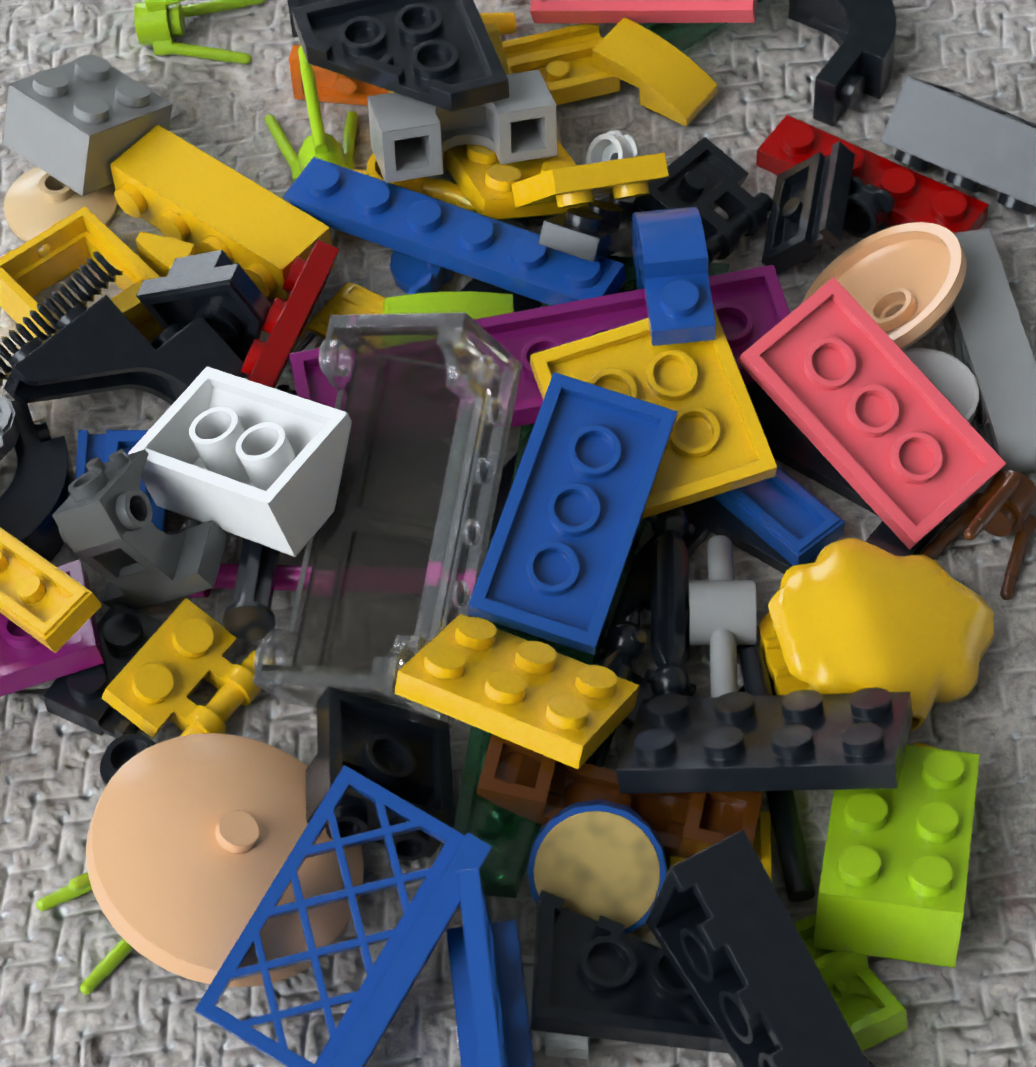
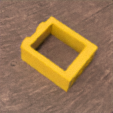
M86 206L65 219L54 223L47 230L16 249L7 252L0 258V307L17 323L22 324L33 338L37 336L23 323V317L30 318L42 333H46L32 319L30 310L36 311L50 327L53 328V326L37 310L38 303L32 297L71 274L72 271L79 269V265L87 264L86 258H92L108 274L104 266L93 256L94 251L99 252L114 268L123 271V275H116V282H114L122 292L110 300L148 341L164 331L136 296L143 280L159 278L160 276Z

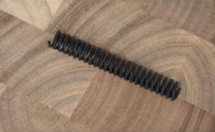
M94 251L93 256L104 266L108 274L92 258H86V263L98 274L102 282L85 265H79L80 271L92 282L95 288L89 285L80 273L72 271V276L84 287L88 295L71 278H65V283L78 295L81 301L76 299L63 284H58V289L72 303L73 307L81 302L87 306V301L93 302L94 295H101L102 288H109V282H116V275H123V271L114 268L99 252ZM51 291L53 299L64 308L66 313L73 308L67 304L57 291ZM44 297V303L60 320L65 313L49 297ZM37 304V310L51 323L53 328L34 310H30V316L44 329L46 334L42 333L28 317H23V323L44 343L45 340L47 341L52 337V334H56L59 331L55 327L58 320L52 316L44 305ZM16 323L15 328L26 340H32L33 336L22 324ZM8 330L9 336L20 347L26 344L16 331ZM1 336L2 343L15 354L19 350L8 337ZM0 344V355L9 362L12 356ZM0 357V368L4 372V374L0 372V386H2L3 379H8L13 366L9 367Z

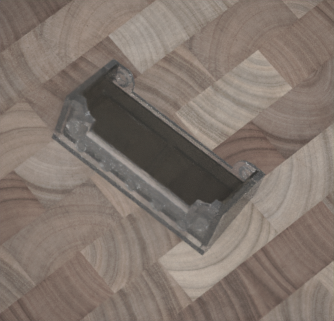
M466 312L330 315L326 338L319 350V365L330 384L338 390L335 409L347 412L352 421L335 511L306 544L289 629L271 630L258 646L254 657L255 675L253 684L285 703L317 708V701L326 688L331 686L447 722L450 729H454L455 718L395 694L397 674L400 668L460 613L468 617H475L468 614V604L487 554L522 363Z

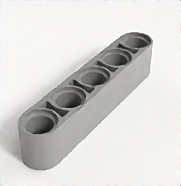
M988 228L953 233L965 251L967 269L960 293L942 321L954 357L969 368L978 384L979 402L974 416L978 433L1007 463L1000 471L1024 472L1036 470V362L998 250Z

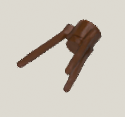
M999 471L990 481L984 492L977 493L967 508L918 555H926L934 560L963 531L965 539L970 541L974 540L982 530L998 537L1014 533L1016 536L1000 591V596L1003 600H1010L1019 579L1029 540L1036 530V518L1031 514L1036 506L1035 484L1027 476L1017 471Z

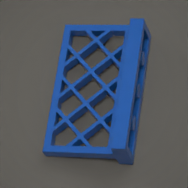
M344 765L195 1009V1013L285 1067H365L461 905L457 870L479 868V871H481L489 857L492 846L468 832L466 835L461 834ZM348 788L375 803L380 829L344 838L340 837L334 811ZM386 810L406 822L390 826ZM328 823L332 841L314 845ZM421 830L445 844L432 867L402 874L393 836ZM384 839L393 877L353 887L344 849ZM335 851L345 889L304 899L297 873L306 858ZM423 880L412 901L409 903L405 885ZM292 884L296 901L277 906L289 885ZM396 887L403 916L396 928L366 936L356 897ZM348 900L357 938L316 948L307 910ZM298 912L308 951L266 961L260 933L269 919ZM387 941L373 965L368 946ZM254 945L258 964L240 968ZM360 948L366 972V978L358 991L328 998L319 958ZM311 961L320 1000L279 1011L269 971ZM257 974L262 975L271 1013L241 1021L216 1006L231 981ZM350 1003L336 1027L331 1008ZM323 1010L330 1039L315 1064L288 1049L281 1021ZM273 1023L278 1042L254 1028Z
M479 868L457 870L463 927L446 929L461 1067H535L517 921L514 919L492 923Z

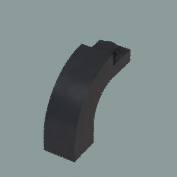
M789 0L788 19L825 33L840 46L815 78L813 119L833 127L847 108L854 109L857 106L863 93L880 100L890 82L893 68L896 13L892 0Z
M14 400L11 402L20 428V433L14 446L17 455V469L12 483L4 494L0 496V527L51 562L65 543L61 538L59 527L52 515L71 495L68 487L75 480V473L65 436L51 439L45 418L33 421L28 404Z

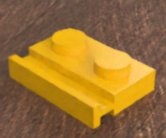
M582 23L502 42L510 74L539 70L556 106L620 91V79L592 66V49L604 38L599 33L598 23Z

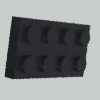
M865 688L855 693L820 694L813 690H797L787 695L752 696L746 692H730L719 697L686 698L680 694H663L653 699H642L616 768L620 794L898 788L913 718L910 692H888L882 688Z

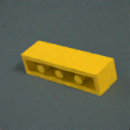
M159 124L110 164L116 190L114 196L118 205L126 214L133 218L140 217L160 229L165 237H175L184 242L195 244L198 254L223 250L234 264L239 263L262 294L273 300L276 297L285 301L288 300L291 293L282 290V287L296 257L307 261L317 239L332 245L330 227Z

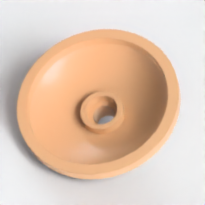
M913 222L893 226L859 241L834 259L812 283L802 303L830 279L835 277L903 351L927 335L952 308L965 279L967 269L966 254L957 237L941 225Z

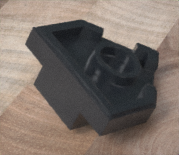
M223 250L175 258L167 276L143 280L136 295L164 330L175 322L184 328L201 315L243 362L255 338L260 340L263 331L262 327L271 307L270 302L239 263L234 264Z

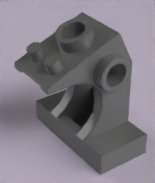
M123 449L117 450L109 456L110 461L105 463L99 457L90 460L85 465L88 472L75 479L69 485L68 491L71 495L52 515L59 527L61 538L71 547L73 553L108 580L102 602L109 608L116 601L134 610H139L214 588L228 534L213 521L171 534L162 532L151 522L153 512L150 500L140 490L141 477L149 454L145 449L126 455Z

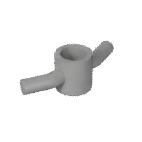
M723 535L714 536L708 541V580H689V646H710L711 697L738 692L737 645H756L755 580H734L732 541Z

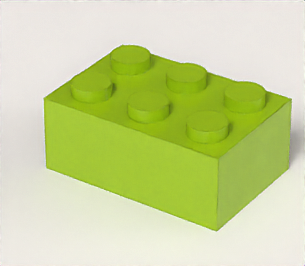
M907 744L898 788L834 790L818 892L813 948L833 951H856L857 954L951 968L956 967L964 915L980 754Z

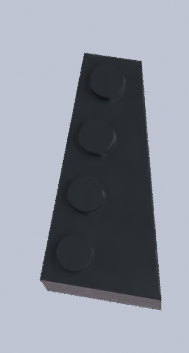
M744 829L670 867L646 920V924L686 987L691 991L693 998L710 1025H714L723 1038L722 1044L737 1067H875L860 1049Z

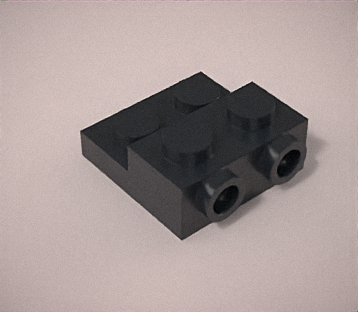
M328 686L317 701V754L306 769V822H310L341 769L346 765L449 827L454 828L455 814L449 723ZM348 788L334 811L340 837L344 838L380 829L375 803ZM386 810L390 826L406 822ZM327 823V825L325 826L326 833L328 837L332 839L329 825ZM421 830L393 836L398 859L402 861H415L423 857L431 858L442 844V842ZM384 839L373 841L385 845Z

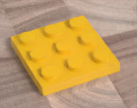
M715 309L716 340L652 346L647 318L530 355V366L543 400L553 372L678 411L676 423L642 519L769 479L776 475L777 464Z

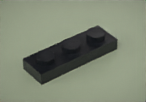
M610 193L609 197L594 200L593 203L579 208H568L567 212L544 220L538 244L596 262L632 246L633 213L644 211L633 203L636 197L614 200L613 193Z

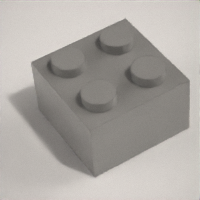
M93 54L84 55L77 58V60L49 70L38 71L32 76L9 84L2 144L83 196L113 184L110 164L157 124L169 130L173 104L151 91L146 84L133 80L111 66L106 59Z

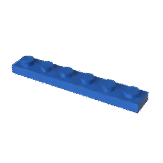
M316 157L311 159L283 196L285 201L330 228L548 305L616 294L625 281L623 263L606 257L596 262H591L538 244L539 234L391 183H385V181Z

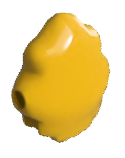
M847 538L826 545L820 551L814 563L794 565L786 570L779 590L768 603L769 612L762 618L757 630L760 646L765 653L768 673L773 679L774 690L777 695H787L797 690H813L820 694L855 693L865 688H882L888 692H910L913 710L910 732L923 724L933 704L962 700L975 687L978 682L979 663L994 640V615L992 609L981 595L955 580L939 562L926 555L895 556L860 539Z

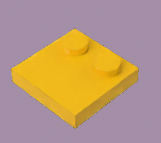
M665 152L551 169L511 185L515 208L557 202L558 208H568L593 203V196L613 193L614 200L650 194L648 183L669 177Z

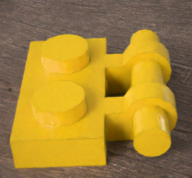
M185 598L105 688L101 699L153 739L169 720L183 731L180 736L205 733L225 734L227 731L226 721L240 705L248 706L262 690L260 681L271 670L272 664L264 654L258 651H252L241 665L232 664L225 659V655L231 650L237 637L230 634L221 624ZM204 680H207L218 691L205 707L197 706L188 698Z

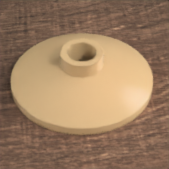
M36 166L22 174L9 188L4 201L5 218L11 231L24 242L29 241L50 228L54 223L65 219L84 206L108 227L114 220L119 207L114 196L116 191L115 185L113 183L82 196Z

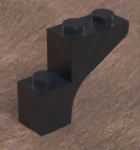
M105 295L89 308L81 302L70 309L55 325L59 331L44 343L38 337H35L23 345L9 361L13 369L4 389L14 400L24 404L121 389H135L153 394L172 405L206 367L244 378L246 374L241 372L244 362L201 315L184 328L177 322L173 323L150 344L110 298Z

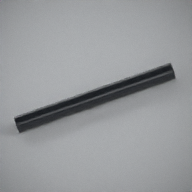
M752 646L739 651L738 660L745 692L752 696H773L763 648ZM766 791L788 900L791 902L810 900L815 896V890L794 791Z

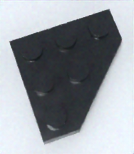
M326 0L292 8L294 27L309 64L452 112L510 98L508 78L473 0Z

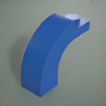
M695 206L634 212L632 216V253L637 290L644 288L652 346L716 340V322L708 276V252L698 208Z

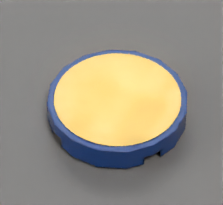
M603 799L573 803L552 817L535 837L527 866L530 892L536 904L541 890L565 899L563 907L595 921H598L602 915L625 925L623 932L626 934L646 923L668 873L664 845L651 826L629 806Z

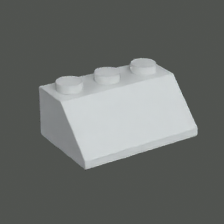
M206 367L129 451L128 455L144 449L149 453L141 478L157 506L202 523L213 521L226 532L296 557L335 511L352 421L347 412Z

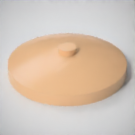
M216 733L191 734L162 741L141 751L121 766L110 779L100 796L91 819L86 843V864L95 898L104 915L121 937L137 952L169 972L190 980L211 984L308 825L306 822V769L308 766L290 754L264 742L247 737ZM326 828L323 829L314 845L332 841L326 833ZM357 845L345 848L344 852L353 887L362 885L364 875L362 847ZM335 851L306 858L297 872L304 899L345 889ZM292 884L289 885L277 906L296 901ZM348 900L307 910L316 948L336 944L352 917ZM298 912L269 919L260 933L266 961L308 951ZM254 945L240 968L258 964ZM311 961L269 971L271 982L275 983L290 978L312 966ZM257 974L231 981L228 987L261 986L264 983L262 975Z

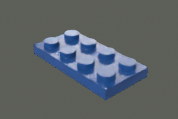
M553 372L469 601L468 614L595 655L675 426L678 411Z

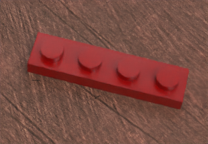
M789 115L783 118L757 149L756 166L779 175L819 152L825 157L830 155L833 144L840 141L855 154L852 176L860 178L865 185H874L888 191L894 198L895 208L889 212L887 220L890 227L913 222H927L941 225L952 233L980 229L987 221L989 204Z
M317 239L307 261L299 257L295 258L282 287V290L291 294L287 301L278 297L275 298L262 327V330L269 333L270 336L267 342L255 338L242 366L241 372L249 375L248 380L275 389L290 359L289 354L293 353L325 287L339 252L338 248Z

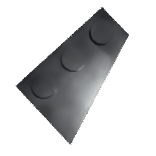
M541 890L537 902L530 1030L729 1054L722 1044L723 1038L715 1026L710 1025L693 998L691 991L686 987L663 949L624 933L625 925L601 915L599 920L595 921L563 907L565 899Z

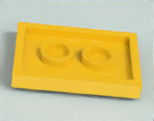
M460 613L398 670L395 694L579 769L635 708L640 685L616 676L608 668L588 665L560 654L546 643L525 640L496 628L493 623L486 619L468 617Z

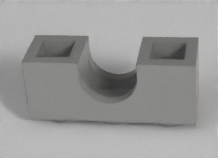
M533 70L506 75L509 83L510 98L453 112L395 92L367 96L371 148L385 183L443 174L442 153L460 145L470 144L487 147L497 155L501 165L558 156L556 103L540 71Z

